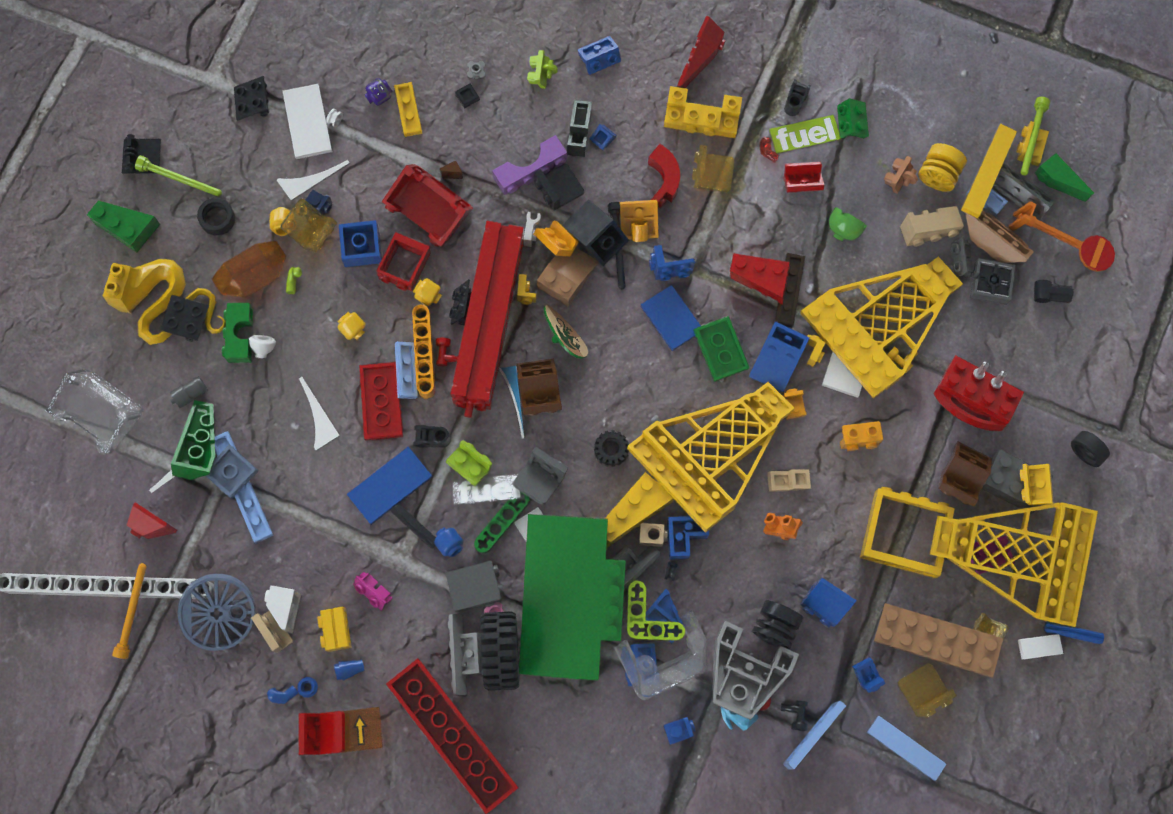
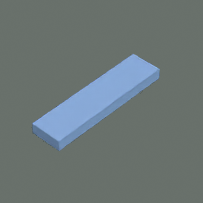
M880 716L876 717L867 731L869 735L933 781L937 780L946 766L945 762Z

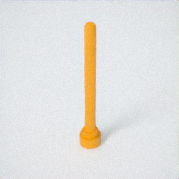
M144 563L138 566L120 642L113 649L112 656L116 658H129L130 649L127 644L145 576L146 565Z

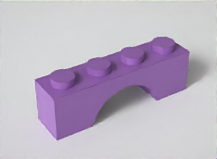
M555 135L540 143V155L536 162L526 167H518L510 162H506L492 170L493 178L504 195L514 193L518 190V187L533 182L535 172L541 169L545 175L550 169L563 165L567 160V152Z

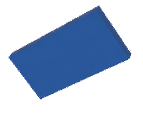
M408 446L347 493V495L370 525H372L395 505L399 504L430 480L432 475Z

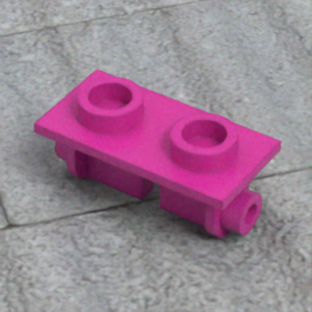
M363 572L360 576L357 575L353 584L359 594L365 595L373 607L379 608L382 611L385 604H388L393 599L391 593L382 585L375 589L374 587L378 582L369 573Z

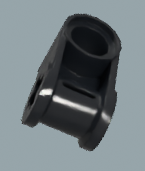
M794 79L784 107L787 115L796 116L799 114L811 85H804Z
M414 426L416 437L413 446L444 448L451 442V436L444 427ZM439 434H446V438L443 441L437 440Z

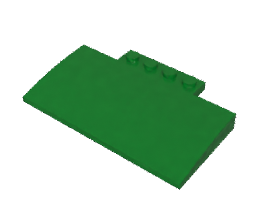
M528 514L519 674L599 680L601 640L621 641L626 560L606 559L608 518Z

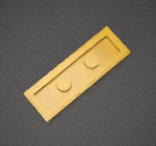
M412 82L394 85L404 137L423 134Z

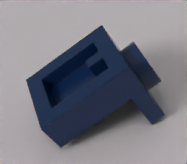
M312 190L304 201L303 206L323 217L325 213L331 210L332 200L327 194L323 196Z

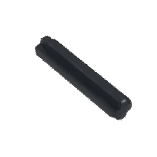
M400 504L392 508V514L431 549L436 547L434 544L436 537Z

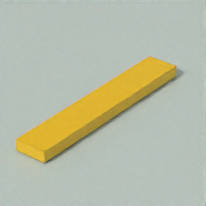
M1000 123L961 211L976 218L980 216L1017 131Z

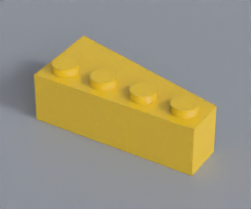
M646 472L605 517L608 518L607 547L673 503L674 499Z

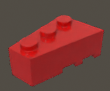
M733 253L730 276L734 281L750 289L753 288L761 292L762 295L769 296L783 305L790 262Z

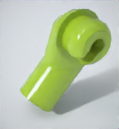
M291 267L288 271L287 294H295L297 277L299 278L302 275V270L299 267Z

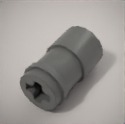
M199 376L194 377L190 382L171 391L170 394L173 399L170 401L172 404L176 403L179 408H182L196 397L205 394L208 389Z

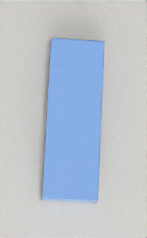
M397 341L395 343L398 398L416 399L418 398V390L416 387L414 342Z

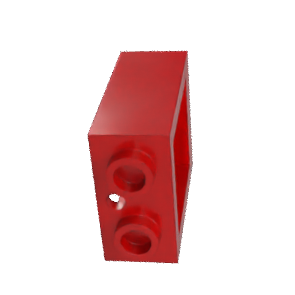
M395 232L376 270L379 280L387 284L390 282L396 284V287L403 291H413L431 254L430 246ZM398 247L421 256L409 282L386 272Z

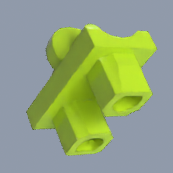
M539 50L536 56H530V66L536 68V72H529L527 76L530 84H538L541 89L546 88L547 78L550 79L552 74L558 72V67L553 65V60L544 55V50Z

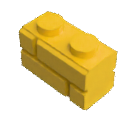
M337 607L321 610V616L317 617L318 626L323 629V636H320L321 647L325 648L327 652L352 648L346 608Z

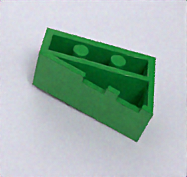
M99 200L87 214L95 225L136 253L160 225L155 216Z

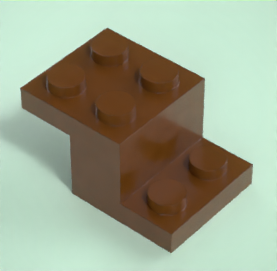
M554 358L516 363L523 414L534 416L542 412L554 413L562 410Z
M957 441L953 454L941 473L938 489L948 496L952 495L958 498L963 504L975 506L978 501L979 492L991 474L992 458Z

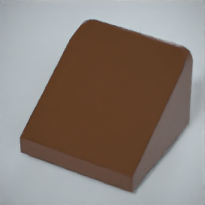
M453 161L440 168L442 178L463 179V174L457 161Z

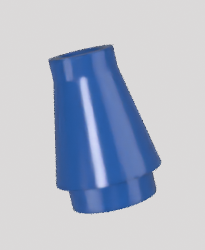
M362 659L338 661V664L334 665L337 680L342 679V681L365 671Z

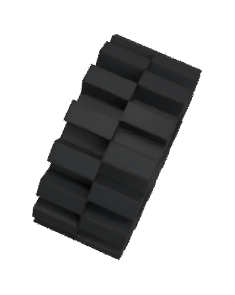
M611 430V432L605 431L604 434L601 433L594 445L596 459L607 467L608 465L612 467L621 465L629 453L627 449L629 445L628 440L619 431L618 433L615 430ZM608 442H615L619 446V452L616 455L611 456L605 453L604 446Z

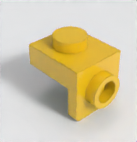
M808 334L807 337L810 338L807 344L814 347L807 364L814 367L815 363H820L824 356L822 349L826 342L822 341V338L817 335L811 336Z

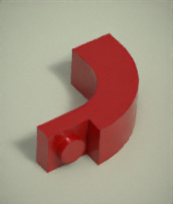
M659 144L649 156L648 165L658 171L663 178L662 187L651 199L657 200L658 207L661 209L667 200L672 203L677 195L680 182V168L674 155L662 144Z

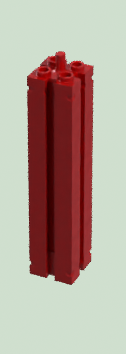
M486 221L453 386L450 393L452 401L457 407L466 408L464 416L472 418L473 408L478 411L491 410L524 247V227L504 226L498 222Z

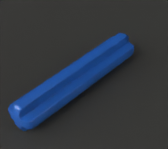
M1049 621L1044 626L1046 633L1059 634L1060 636L1096 644H1102L1104 641L1103 633Z

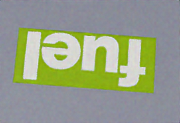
M834 115L769 129L776 153L841 139Z

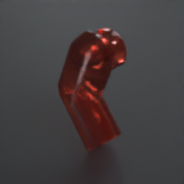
M764 137L759 143L761 155L775 163L780 155L772 151L771 138Z

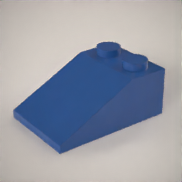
M821 578L812 585L800 605L804 607L803 611L807 614L819 617V621L825 626L834 627L857 600L824 578Z

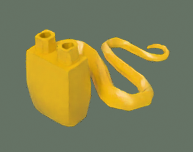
M157 259L135 268L113 263L104 288L103 298L110 306L120 312L132 313L135 307L160 281L167 280L169 283V288L143 312L137 322L138 336L149 345L164 342L172 334L162 331L159 334L153 335L149 331V325L156 317L167 310L171 295L180 297L186 286L183 269L174 260ZM197 288L185 299L193 301L199 295H206L209 298V308L205 319L206 328L212 334L221 333L223 327H226L224 318L217 316L223 321V325L219 329H213L210 323L216 305L215 295L208 289Z

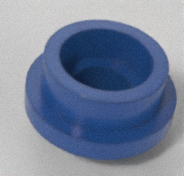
M305 677L300 680L297 689L301 696L310 698L317 693L318 684L313 678ZM306 684H311L312 688L310 691L305 690Z

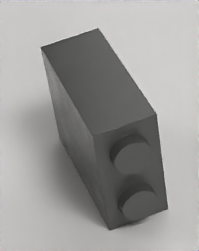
M492 561L445 572L456 613L502 601L501 596H504L502 584L498 585L496 577L500 575L497 565L493 566Z

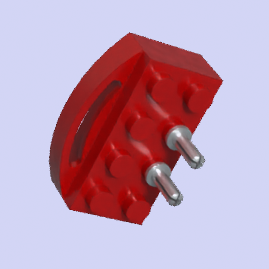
M955 355L933 393L934 396L948 412L961 421L984 430L1002 431L1010 422L1024 392L1003 381L1007 375L1006 372L1001 371L995 377L986 372L989 363L983 362L979 368Z

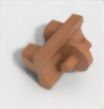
M907 156L905 160L896 158L892 167L897 173L888 172L884 177L885 184L891 186L894 193L898 194L903 185L907 187L909 184H915L918 181L915 175L917 171L913 169L911 164V157Z

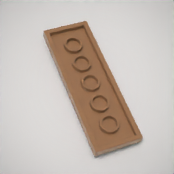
M885 603L874 642L993 678L1003 638Z

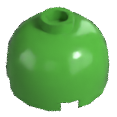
M835 207L829 218V227L834 232L833 237L842 242L844 239L851 241L859 238L867 225L849 213H843V210Z

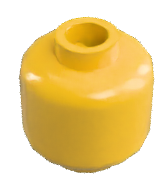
M284 207L272 210L269 214L271 231L279 236H285L294 229V215L292 211Z
M428 278L423 281L420 279L413 290L415 293L414 298L426 306H430L432 303L437 304L442 296L439 293L441 288Z
M347 312L337 321L339 323L338 330L348 340L353 338L358 340L365 333L363 329L366 323L355 312L351 314Z

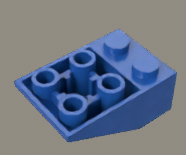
M774 322L749 377L763 384L769 382L777 391L783 393L810 337L778 322Z

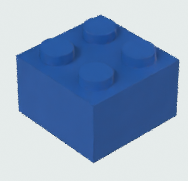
M376 220L339 224L341 257L345 267L379 264L381 262L380 235Z

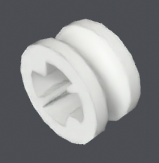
M333 108L327 116L326 123H332L333 127H337L342 120L343 113L340 111L337 113V110Z

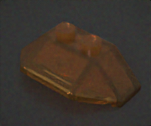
M277 241L257 243L224 262L212 277V281L221 295L246 298L279 278L286 255Z

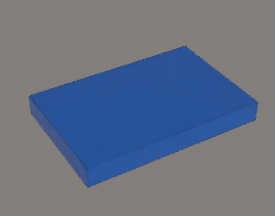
M672 285L641 304V308L671 351L696 337L693 329L701 325Z

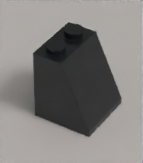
M589 199L562 225L602 266L630 241L615 221Z

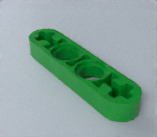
M520 491V497L522 495L525 496V503L520 502L517 505L518 512L510 505V503L515 505L517 498H513V495L509 498L475 539L474 546L477 552L486 554L495 546L528 506L529 496ZM510 509L514 512V516L512 519L506 520L503 517V512ZM494 524H498L501 527V532L497 535L490 532V528ZM487 532L494 541L492 542L489 539L486 543L488 547L480 549L478 542L480 540L484 542L487 539V536L484 535Z

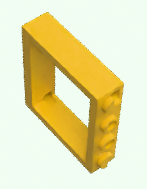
M888 487L878 488L874 493L860 558L932 578L940 577L944 562L943 557L937 556L935 566L872 550V542L882 498L946 514L945 517L952 519L955 508L949 507V504L945 502H938V504L930 502L931 500L926 497H911L912 494L907 492H892L893 489Z

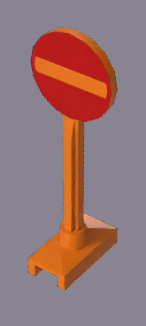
M1031 201L1013 213L1012 216L1016 217L1017 220L1008 226L1010 230L1015 231L1024 224L1029 227L1033 226L1079 249L1080 260L1089 270L1095 272L1104 271L1111 267L1114 262V247L1106 238L1095 235L1088 237L1082 242L1036 219L1037 217L1033 216L1037 204Z

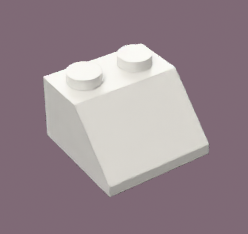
M270 586V590H267L265 594L266 606L280 628L293 634L301 594L294 589Z

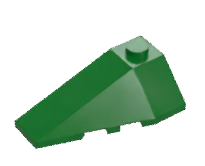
M197 400L193 402L171 461L172 476L190 480L209 475L215 461L214 407L211 403Z

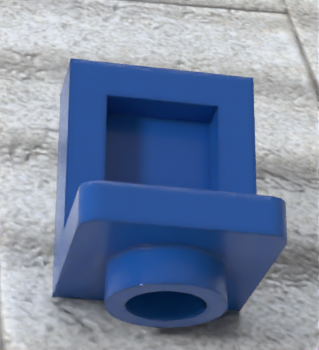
M870 657L852 666L861 687L868 693L875 692L886 684L884 679L880 677L873 659Z

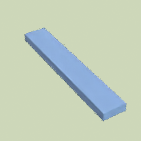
M228 431L215 436V452L217 457L229 444L237 450ZM249 480L234 497L251 537L256 544L274 535Z

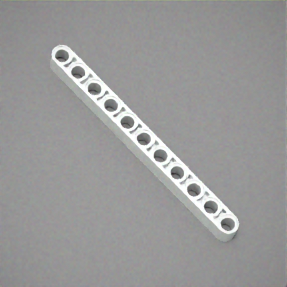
M0 574V591L8 594L131 597L135 577ZM144 577L142 586L148 583L149 589L146 592H142L141 588L139 598L180 599L182 596V586L185 584L190 585L197 579ZM9 579V585L4 588V581ZM29 580V586L24 589L23 583ZM49 580V586L43 589V583ZM69 581V587L63 590L64 582ZM88 581L89 587L83 591L82 586ZM208 581L206 585L209 586V591L213 597L214 584ZM109 582V588L103 591V584ZM128 582L129 588L127 591L123 592L122 586L124 583ZM167 583H168V584H169V589H168V591L165 592V593H162V591H161L162 586H163L164 584H167ZM201 584L194 588L205 599H208L206 594L201 593Z

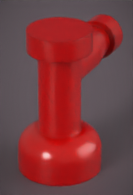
M436 338V345L439 347L436 365L444 367L447 366L448 362H457L458 356L446 354L447 347L451 345V339Z

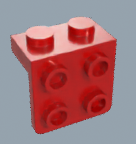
M344 711L299 713V755H324L343 753L345 751Z

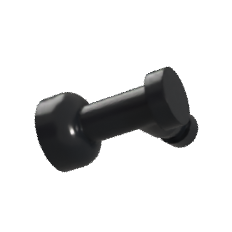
M797 700L796 705L781 703V711L797 713L796 721L792 723L791 729L798 731L808 730V725L804 722L805 708L808 706V702Z

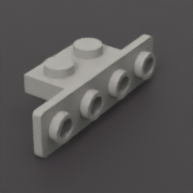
M450 614L448 628L450 630L451 688L453 695L464 696L467 695L466 675L482 673L481 633L463 634L462 615Z

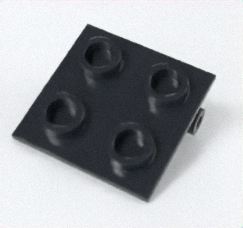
M264 76L234 87L237 121L260 113L262 117L268 116L269 109L267 103L269 101L267 99V84L264 81Z
M128 134L123 144L122 174L154 173L149 170L144 172L136 170L135 163L141 155L148 158L152 164L160 166L161 139H136L135 135Z
M469 279L453 291L452 300H454V304L449 313L451 325L459 321V325H465L472 293L471 288H469Z
M171 295L160 331L185 337L187 341H198L209 305Z

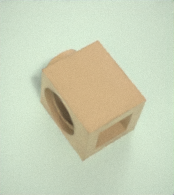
M641 523L639 546L662 547L663 542H667L668 530H664V524ZM656 531L659 534V538L652 540L649 538L648 533Z

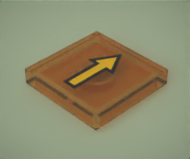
M380 707L344 711L345 751L343 753L383 748Z

